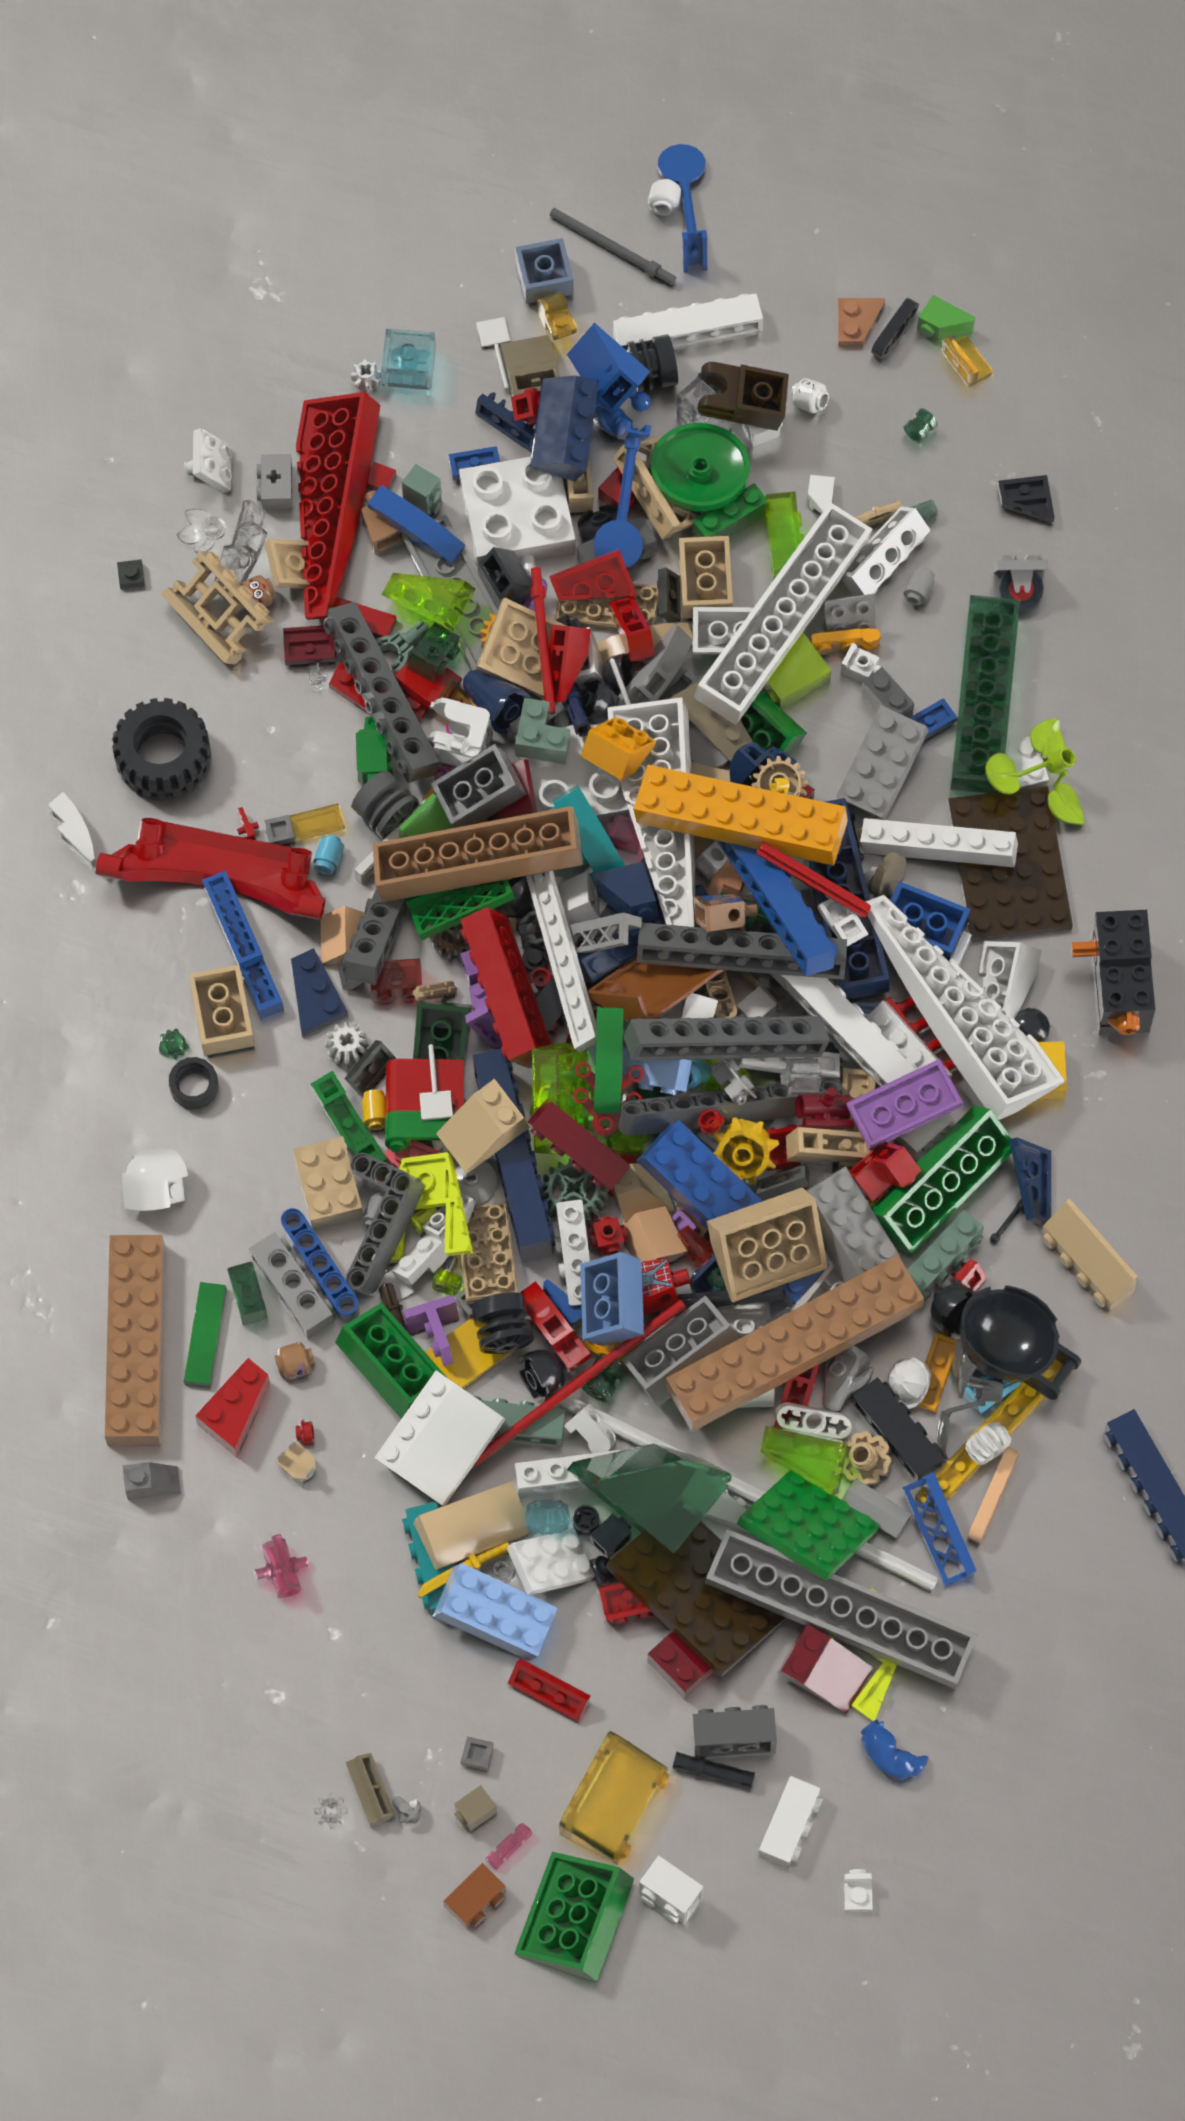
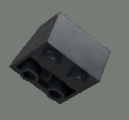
M493 547L478 564L480 578L497 610L502 599L507 598L521 604L531 593L532 580L513 550Z

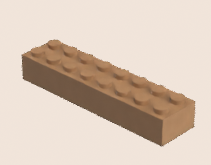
M573 806L372 843L375 886L383 902L583 865L579 821Z
M110 1235L105 1439L107 1446L161 1445L165 1244L162 1235Z

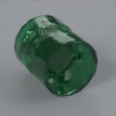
M599 1353L595 1358L594 1362L592 1363V1365L599 1361L601 1358H603L606 1354ZM616 1360L583 1385L581 1389L596 1400L609 1403L616 1392L615 1384H621L628 1370L621 1362Z

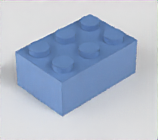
M619 1252L580 1264L583 1340L600 1346H607L644 1335L641 1259Z

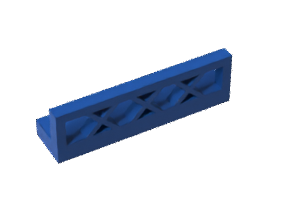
M935 1473L928 1474L921 1480L902 1487L944 1587L974 1575L977 1570ZM924 1486L928 1495L925 1504L914 1501L910 1490ZM929 1500H930V1502H931L933 1508L927 1506L928 1503H929ZM917 1506L923 1508L921 1514L919 1513ZM925 1510L936 1514L938 1522L935 1529L924 1524L922 1518ZM940 1525L943 1529V1532L938 1531ZM928 1531L933 1533L932 1538H930ZM936 1534L947 1539L949 1546L946 1554L935 1550L933 1542ZM950 1550H952L954 1557L949 1555ZM938 1555L944 1558L942 1564ZM947 1559L958 1564L961 1571L960 1574L947 1578L944 1571Z

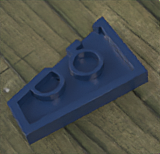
M310 949L291 958L302 1037L348 1016V1011L315 949Z
M1018 1137L1009 1139L1026 1220L1043 1226L1051 1218V1150Z

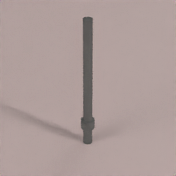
M556 208L551 210L550 217L646 270V274L653 278L658 277L671 285L676 281L677 277L662 269V266L657 262L646 260Z

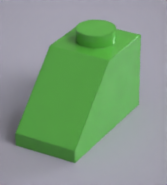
M933 295L918 317L917 329L927 337H933L937 340L972 333L976 317Z

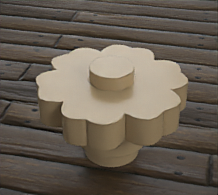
M868 1431L855 1433L852 1435L851 1442H844L841 1446L838 1457L843 1464L840 1470L851 1482L857 1479L867 1486L876 1485L880 1481V1476H887L890 1473L893 1460L888 1454L891 1451V1447L879 1435L873 1437Z

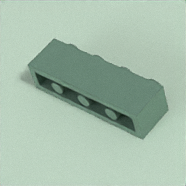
M474 1396L506 1419L491 1440L496 1439L538 1407L528 1401H520L519 1404L508 1403L505 1399L496 1398L492 1401H485L478 1396ZM557 1405L509 1442L562 1447L566 1419L565 1409Z

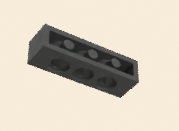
M377 889L372 899L368 898L366 902V914L364 917H360L357 927L358 933L357 935H352L350 952H345L342 967L346 968V979L373 985L377 983L405 915V898L383 902Z

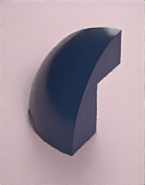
M758 743L745 744L735 752L732 758L730 782L752 787V783L757 782L753 774L760 773L758 766H766L768 758L774 762L777 756H780L781 761H785L789 757L792 765L797 763V761L784 751L773 746L769 749L760 748Z

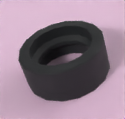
M187 1057L180 1060L172 1067L169 1074V1089L173 1099L180 1106L188 1109H200L209 1105L215 1099L218 1092V1077L214 1067L207 1060L199 1057ZM190 1070H199L207 1075L209 1085L204 1093L197 1096H188L183 1094L178 1087L180 1077Z

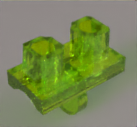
M618 1126L615 1133L605 1136L606 1141L603 1144L619 1157L621 1155L640 1156L644 1153L642 1145L648 1142L649 1139L647 1134L637 1136L625 1135L620 1132Z

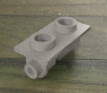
M733 1058L721 1059L720 1062H714L710 1066L712 1076L715 1077L722 1087L729 1081L731 1082L724 1090L734 1103H738V1105L744 1104L747 1101L746 1097L750 1094L755 1099L757 1098L751 1090L754 1084L745 1074L742 1077L737 1072L740 1067Z

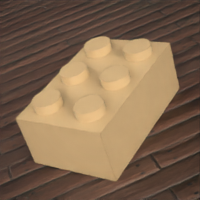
M729 536L679 538L682 618H693V607H733Z
M239 964L189 974L204 1056L255 1046Z
M344 1137L294 1148V1160L312 1229L318 1230L361 1219L363 1215L362 1205L350 1167Z

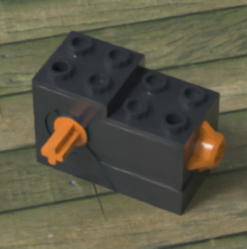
M1147 909L1095 912L1090 941L1071 942L1072 958L1091 957L1098 1035H1130L1150 1032L1156 1009Z

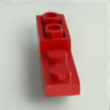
M536 1281L520 1292L525 1296L528 1316L570 1372L592 1357L574 1330Z

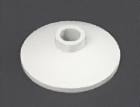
M457 1161L454 1163L460 1192L473 1198L476 1202L475 1206L483 1205L489 1201L497 1188V1176L493 1167L484 1161L466 1174ZM472 1175L476 1179L473 1182H468L466 1178Z

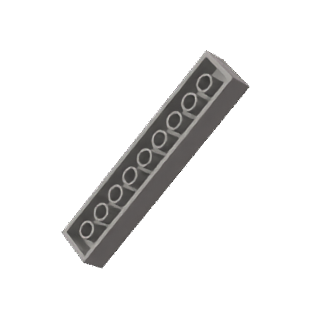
M729 1529L725 1532L705 1581V1584L802 1625L809 1624L828 1636L953 1689L958 1684L978 1635L833 1574L825 1581L778 1550Z

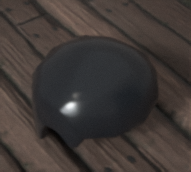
M627 653L610 657L603 666L605 682L618 694L621 693V690L610 664V659L613 658L626 688L632 681L630 670L632 664L624 660L628 658Z
M1029 1007L1018 1012L1015 1021L1020 1024L1019 1029L1026 1036L1030 1034L1037 1042H1044L1047 1036H1049L1051 1028L1048 1017L1036 1008Z

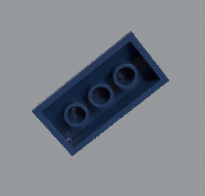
M576 375L544 378L542 380L530 468L574 482L587 470L598 382Z

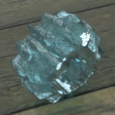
M553 1499L534 1500L532 1503L527 1504L525 1523L528 1530L535 1534L552 1535L553 1533L560 1534L568 1529L570 1522L568 1504L563 1503L561 1500L555 1501Z

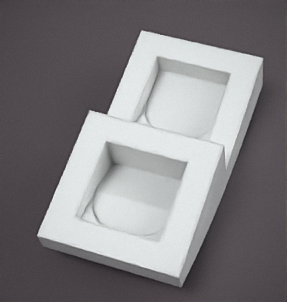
M828 899L818 905V910L838 939H847V947L868 935L857 914L852 913V911L832 899Z

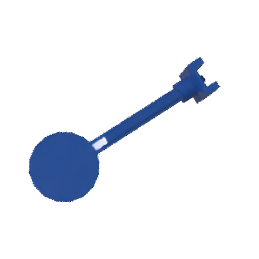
M677 144L662 151L658 157V170L664 179L674 181L681 188L687 232H682L683 271H688V265L702 264L703 269H708L706 230L697 231L690 189V183L699 179L704 173L706 160L703 153L696 147L687 144Z
M625 422L618 429L617 438L625 440L624 448L626 449L617 518L602 525L596 532L593 541L596 557L620 549L627 568L635 564L643 550L642 537L638 529L627 522L636 453L639 450L640 442L650 436L651 425H645L639 431L635 427L631 430L632 422Z

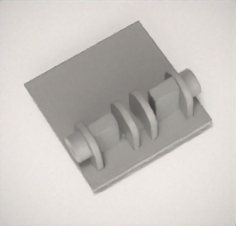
M875 594L825 601V618H823L826 632L875 629Z

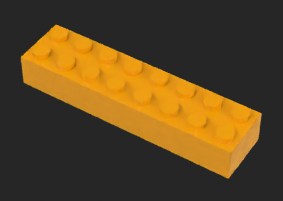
M647 765L633 808L636 823L755 849H758L762 842H766L788 856L833 866L848 821L845 806L653 765Z

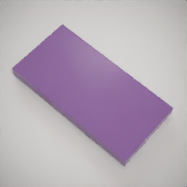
M940 1059L846 1103V1107L869 1151L963 1106V1102Z

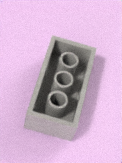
M880 705L836 797L838 799L845 798L848 805L880 820H886L928 734L927 726Z
M846 1167L828 1175L806 1190L816 1199L825 1252L844 1283L898 1254Z
M704 1296L621 1360L642 1389L659 1407L671 1398L666 1389L667 1377L738 1340L739 1337L711 1301Z

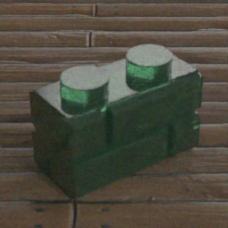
M246 1262L227 1268L242 1325L267 1319V1311L253 1262Z

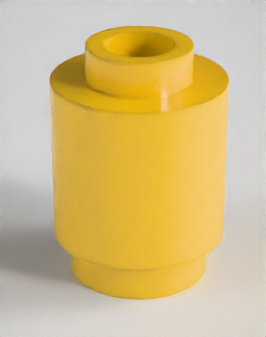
M382 1090L366 1091L363 1094L364 1098L361 1100L363 1124L371 1130L383 1129L385 1127L384 1092Z

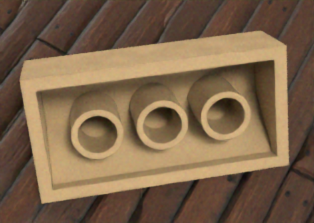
M1069 1198L1043 1225L1042 1240L1048 1248L1056 1250L1061 1263L1066 1268H1071L1076 1273V1279L1080 1285L1090 1289L1095 1302L1110 1312L1133 1294L1138 1276Z

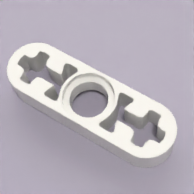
M789 1402L780 1404L775 1411L777 1422L785 1429L835 1439L847 1437L852 1429L848 1417L839 1412ZM788 1410H791L794 1416L800 1417V1412L802 1411L801 1425H798L799 1421L796 1418H789L788 1422H785V1419L781 1416L782 1413L786 1414ZM811 1414H817L821 1418L819 1425L816 1427H809L806 1424V1419ZM826 1417H828L829 1423L838 1424L839 1420H842L845 1428H840L839 1432H836L834 1426L826 1424Z

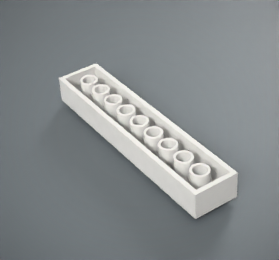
M830 502L700 681L694 699L736 725L866 545L872 528Z

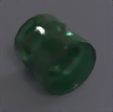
M920 408L914 414V419L909 420L903 426V429L913 441L922 443L927 437V433L933 431L938 426V422L928 410Z

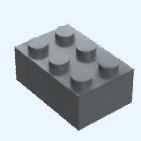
M496 744L431 783L451 825L455 828L481 823L527 795L508 755Z
M756 1705L752 1707V1710L729 1707L724 1709L725 1712L701 1709L697 1711V1714H692V1736L695 1757L713 1758L776 1752L777 1736L774 1708H768L767 1705Z

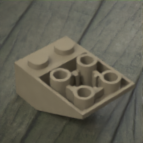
M548 335L500 344L512 396L522 394L523 390L537 388L538 392H540L541 383L544 378L560 377L557 361Z

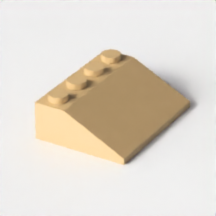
M799 1188L707 1221L711 1245L732 1302L828 1269L816 1199L804 1188Z

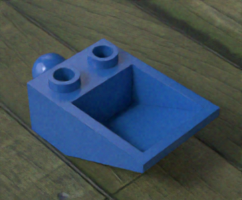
M594 322L567 353L570 361L580 377L599 383L596 401L612 415L628 397L631 399L632 407L635 410L641 412L647 410L650 407L651 399L647 393L637 392L636 388L650 371Z

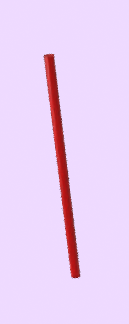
M679 1299L644 1326V1335L625 1340L487 1445L473 1466H478L686 1308L685 1304Z

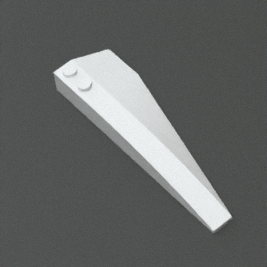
M682 697L608 707V720L614 717L624 719L630 726L646 732L649 737L656 740L654 748L635 774L623 780L619 779L666 924L695 927L694 835L636 823L633 810L647 765L691 774L688 709Z
M885 895L866 901L871 905L868 917L921 1014L984 1107L991 1109L998 1120L1018 1112L1065 1082L1038 1042L1030 1034L1026 1036L1019 1029L1020 1024L1013 1018L1009 1020L1000 1011L1001 1006L996 1001L987 999L982 994L984 990L954 961L950 963L943 957L942 954L944 952L937 945L933 947L924 938L925 934L918 927H912L907 922L908 917Z

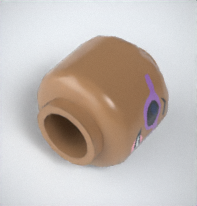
M301 1342L280 1347L278 1355L274 1356L279 1375H284L288 1380L308 1375L311 1371L310 1365L315 1363L311 1348L305 1349L304 1344Z

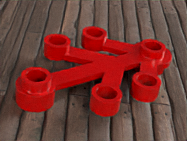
M586 1061L579 1062L575 1068L576 1074L584 1078L594 1089L595 1074L591 1071L590 1064ZM581 1065L588 1067L586 1074L579 1073L578 1068ZM631 1066L628 1069V1073L622 1077L621 1092L633 1082H638L643 1078L644 1072L640 1066ZM639 1069L641 1074L639 1077L633 1078L631 1071ZM584 1087L577 1088L573 1094L574 1100L582 1104L594 1117L592 1125L595 1132L601 1136H610L615 1133L619 1125L620 1113H594V1102L589 1098L588 1090ZM579 1091L586 1093L584 1100H579L576 1097ZM630 1091L626 1095V1100L620 1105V1113L622 1104L629 1101L631 1095H637L639 1100L642 1099L637 1091ZM608 1119L611 1124L609 1127L603 1128L600 1124L601 1121Z

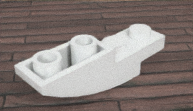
M461 1193L468 1224L476 1202L473 1198ZM446 1206L441 1207L422 1226L426 1235L391 1270L395 1277L413 1285L426 1270L434 1274L447 1259L448 1255L444 1254Z

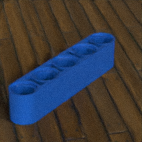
M295 1208L285 1210L281 1216V1226L284 1235L311 1277L317 1283L324 1297L333 1306L336 1316L342 1322H351L360 1314L356 1295L303 1213ZM290 1220L300 1222L296 1227L287 1226ZM303 1241L313 1242L310 1248H302L300 1246ZM317 1262H325L327 1264L323 1269L313 1267ZM333 1282L340 1284L337 1290H329L327 1286ZM344 1304H352L354 1306L349 1312L341 1310Z

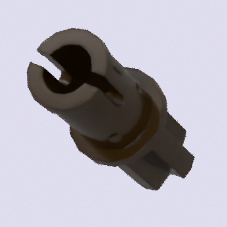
M392 1283L381 1285L379 1293L383 1305L408 1332L401 1311L403 1305L399 1304L394 1285Z

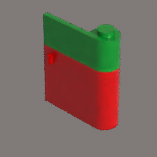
M399 1058L390 1060L386 1064L385 1146L393 1152L399 1153L408 1149L411 1145V1140H440L436 1133L450 1119L422 1121L419 1093L432 1092L430 1059ZM435 1059L437 1091L451 1090L452 1112L454 1115L464 1105V1060Z

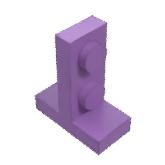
M477 983L469 987L473 1012L465 1015L466 1023L495 1049L503 1044L500 1036L494 1030L493 1022L495 1020L493 1014L485 1004V999L487 998L485 991Z
M447 1296L403 1310L409 1334L425 1330L428 1339L432 1337L434 1339V1342H431V1347L435 1358L440 1356L443 1366L453 1364L450 1346L442 1324L459 1319L454 1296Z

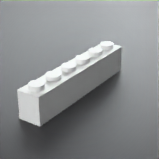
M745 293L729 299L719 298L713 302L703 304L693 303L682 308L672 307L656 313L646 312L641 316H625L613 321L614 339L626 351L627 342L634 341L637 351H639L640 339H644L647 348L651 349L652 337L669 334L674 348L763 330V316L757 293Z
M866 818L863 821L860 840L863 852L866 854L888 855L891 852H897L909 858L1015 867L1018 848L1016 832Z

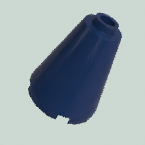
M479 669L469 671L463 679V689L475 706L484 708L489 712L492 729L498 734L509 732L506 729L510 727V723L521 716L524 698H530V695L524 689Z

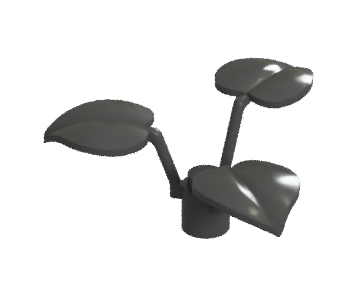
M957 1339L952 1360L953 1381L958 1384V1398L962 1399L966 1386L974 1387L973 1396L978 1398V1401L941 1411L937 1426V1443L942 1450L943 1458L947 1460L949 1459L946 1454V1445L951 1414L976 1406H985L986 1401L1001 1403L1003 1396L1002 1381H992L972 1376L977 1366L969 1360L966 1353H963L961 1339Z

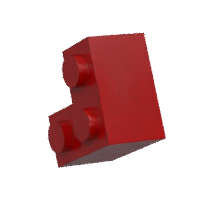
M887 1142L869 1152L849 1170V1173L865 1199L873 1202L882 1198L886 1194V1189L891 1185L906 1187L913 1183L921 1169L904 1146Z

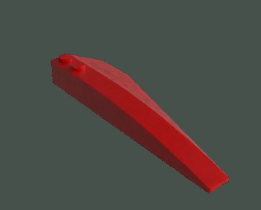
M366 392L303 401L296 452L300 454L299 461L297 462V471L300 473L298 492L301 493V502L299 503L301 538L304 541H308V546L301 548L302 558L305 560L303 579L310 583L304 589L305 618L307 620L327 618L328 609L333 607L354 542L365 496L381 407Z

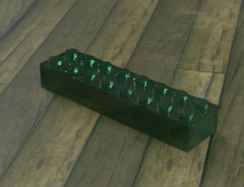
M970 595L950 790L1001 793L990 784L985 767L991 756L998 753H1006L1020 600Z

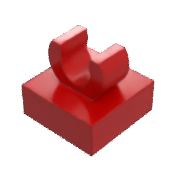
M972 1259L967 1263L962 1262L960 1264L962 1269L957 1274L955 1272L951 1273L952 1278L957 1284L966 1285L974 1291L987 1278L978 1262Z

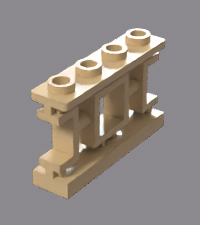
M199 551L196 554L198 558H194L192 561L199 569V572L187 585L183 581L176 580L173 583L174 586L172 588L167 587L161 595L224 663L236 665L242 658L240 653L246 651L239 642L241 637L251 626L256 631H263L265 624H270L273 619L268 615L269 610L252 598L253 593L236 581L237 576L230 569H225L221 565V559L212 551ZM213 572L220 581L215 580L208 587L204 581ZM198 590L202 597L193 605L186 596L191 597ZM220 592L231 605L217 619L207 606ZM245 607L252 615H246L240 622L236 615ZM229 624L234 631L225 639L218 631H223Z

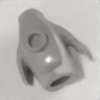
M856 1346L841 1352L836 1360L834 1356L831 1357L824 1367L823 1406L829 1411L841 1412L844 1403L865 1387L872 1379L874 1368H867L871 1360L865 1352Z

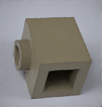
M481 1785L454 1803L456 1812L453 1815L461 1827L466 1825L470 1832L497 1814L496 1805Z

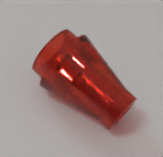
M686 1225L678 1232L677 1236L682 1241L693 1261L702 1264L714 1253L711 1242L694 1231L689 1225Z

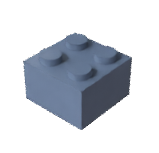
M563 238L515 247L516 265L526 304L574 294L573 276Z

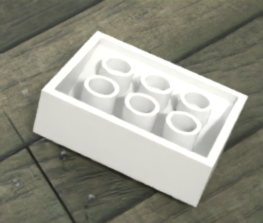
M435 1371L374 1458L436 1502L445 1506L506 1419L447 1377Z

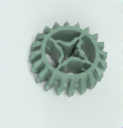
M570 1158L567 1161V1165L559 1161L558 1169L550 1166V1175L544 1174L543 1190L540 1193L541 1200H547L550 1219L556 1217V1222L559 1224L556 1204L573 1200H582L586 1223H591V1214L594 1218L598 1219L600 1217L599 1211H605V1202L609 1201V1194H607L610 1191L609 1188L604 1186L603 1189H600L590 1180L593 1175L586 1170L583 1173L579 1172L570 1164L572 1161ZM560 1185L563 1192L560 1194V1198L556 1200L553 1194L556 1187ZM593 1185L596 1191L593 1198L588 1200L586 1193L589 1191L588 1188Z

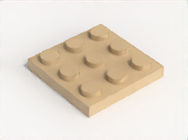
M504 598L501 601L476 668L544 698L535 611ZM546 617L548 643L550 645L552 624L566 625Z

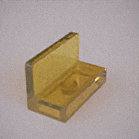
M951 335L943 339L941 352L969 388L992 375L993 370L967 336H963L956 341Z

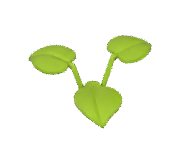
M1059 718L1040 722L1030 733V742L1033 749L1038 753H1042V757L1044 759L1047 758V761L1021 772H1016L1014 761L1006 754L998 753L989 758L985 767L987 778L990 784L1003 794H1013L1019 790L1020 783L1017 777L1024 776L1043 767H1047L1051 773L1060 774L1053 785L1054 791L1048 795V805L1052 814L1062 822L1077 825L1085 823L1082 807L1074 789L1067 783L1060 784L1064 776L1068 775L1067 769L1076 763V756L1070 748L1065 747Z

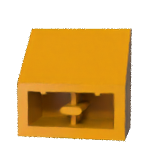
M614 717L589 730L580 756L616 778L623 780L635 774L654 748L656 740L649 737L646 732L630 726L626 720Z

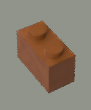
M482 1863L443 1901L444 1907L466 1929L471 1925L476 1927L486 1917L484 1913L491 1906L496 1908L505 1899L506 1886Z

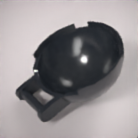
M1005 1285L1004 1289L991 1290L990 1286L976 1292L967 1301L959 1325L961 1345L969 1360L984 1375L1005 1383L1024 1382L1048 1399L1056 1400L1061 1393L1060 1388L1071 1372L1078 1369L1081 1364V1359L1078 1355L1059 1343L1060 1336L1055 1324L1058 1319L1048 1305L1036 1295L1024 1289ZM1056 1359L1064 1365L1054 1380L1050 1382L1041 1374Z

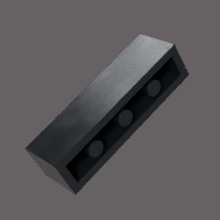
M877 1377L852 1396V1404L874 1432L884 1438L891 1447V1453L915 1482L919 1481L942 1466L944 1459L942 1457V1450L937 1443H931L928 1440L925 1428L919 1422L915 1424L911 1419L908 1407L903 1402L898 1403L893 1396L894 1392L887 1382L882 1383Z

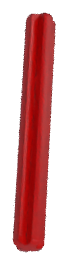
M762 842L758 847L756 854L858 916L865 918L868 915L871 905L768 843Z

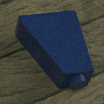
M643 861L593 873L597 895L619 914L626 913L641 917L642 923L659 920L656 899Z

